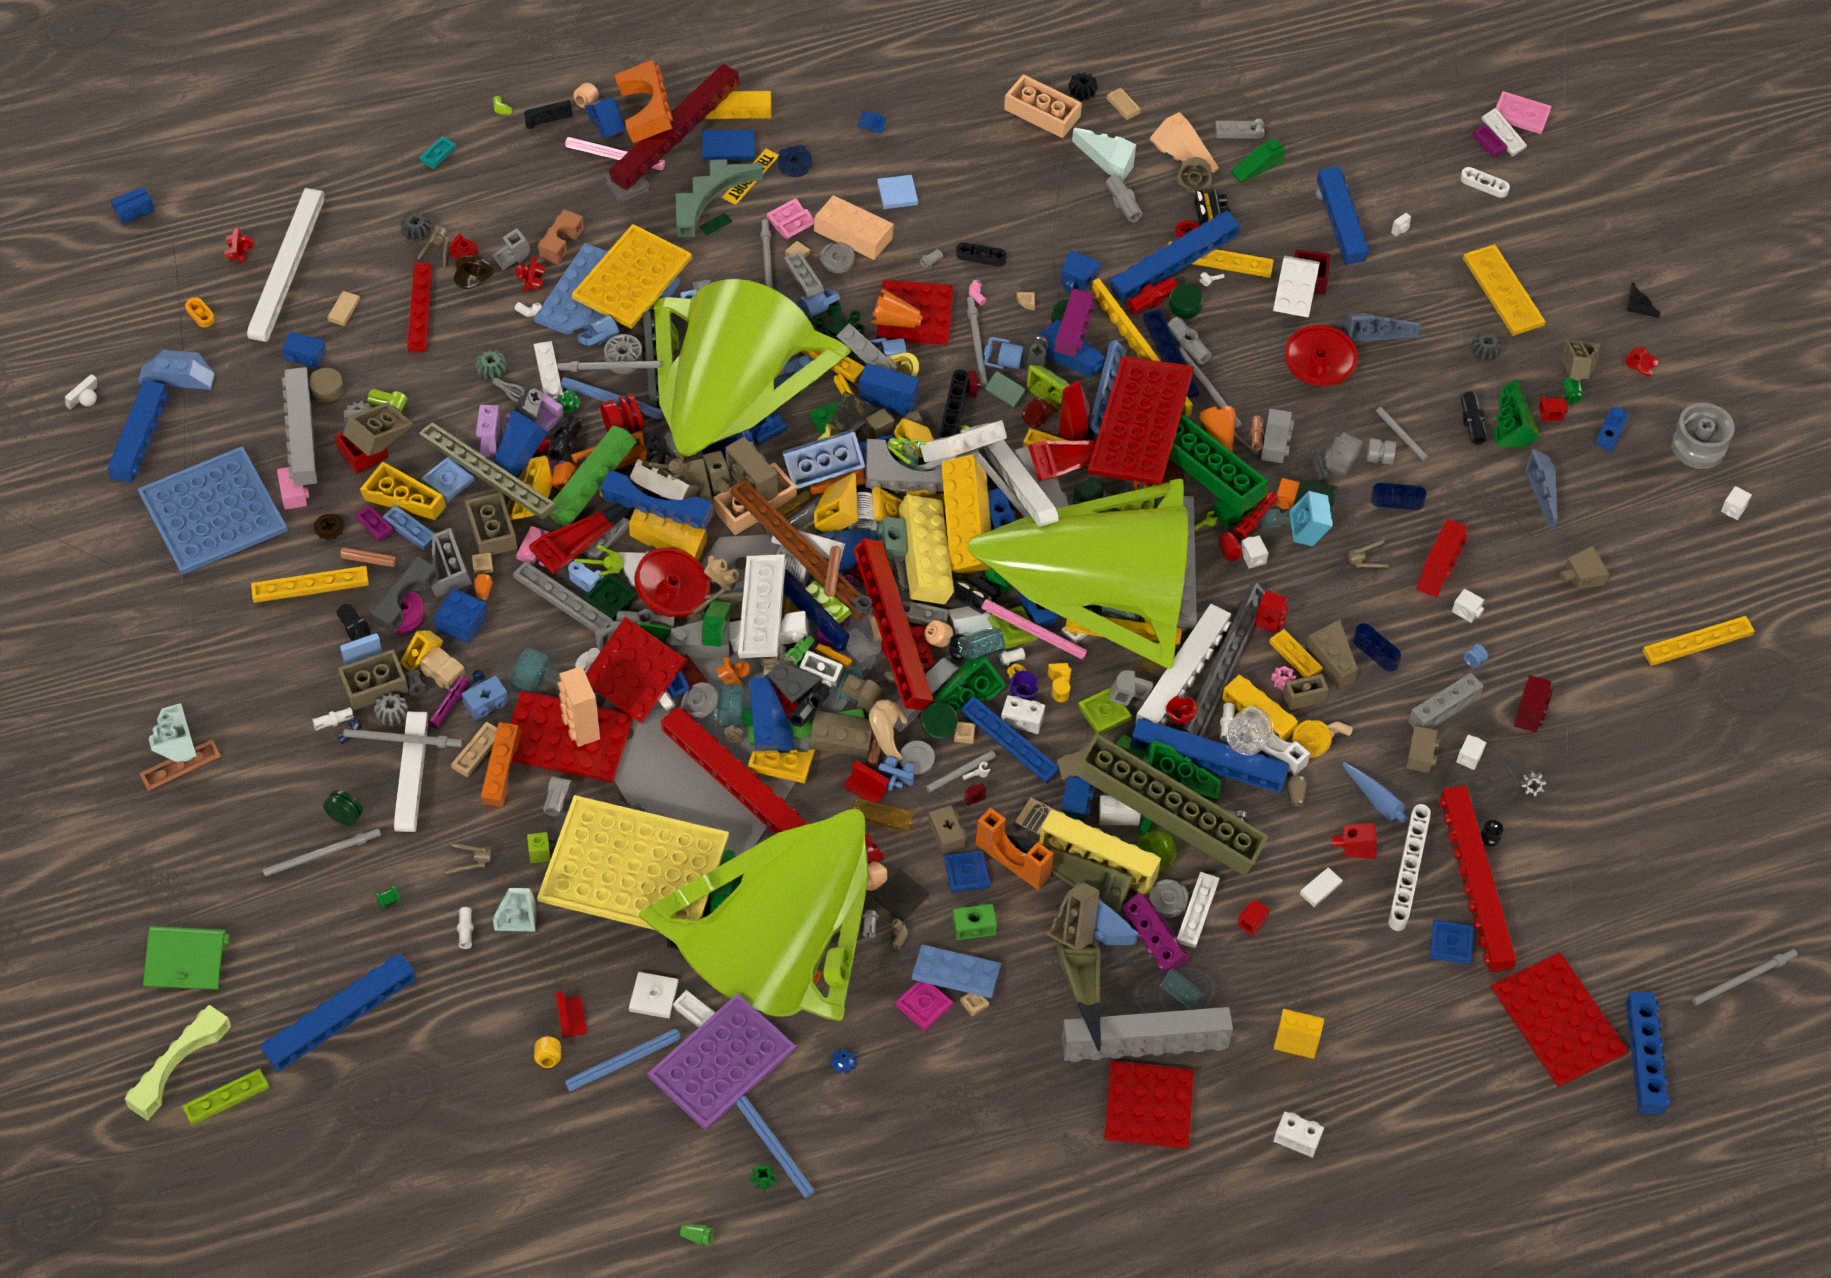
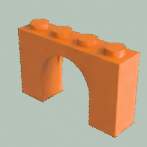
M989 808L977 822L976 845L1035 889L1039 890L1051 877L1054 853L1039 842L1027 854L1021 852L1011 843L1006 835V818L992 808Z

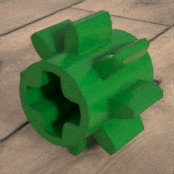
M566 390L563 391V395L558 394L557 402L563 406L564 413H572L574 408L579 409V396L574 391Z
M761 1163L757 1169L752 1168L754 1175L750 1176V1182H755V1190L759 1188L766 1192L767 1188L774 1187L773 1180L777 1179L776 1173H771L772 1166L766 1167Z

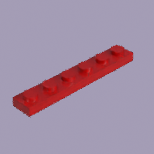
M414 263L407 343L408 352H426L432 263Z

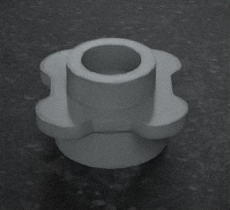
M862 595L853 599L856 614H871L873 612L870 597Z

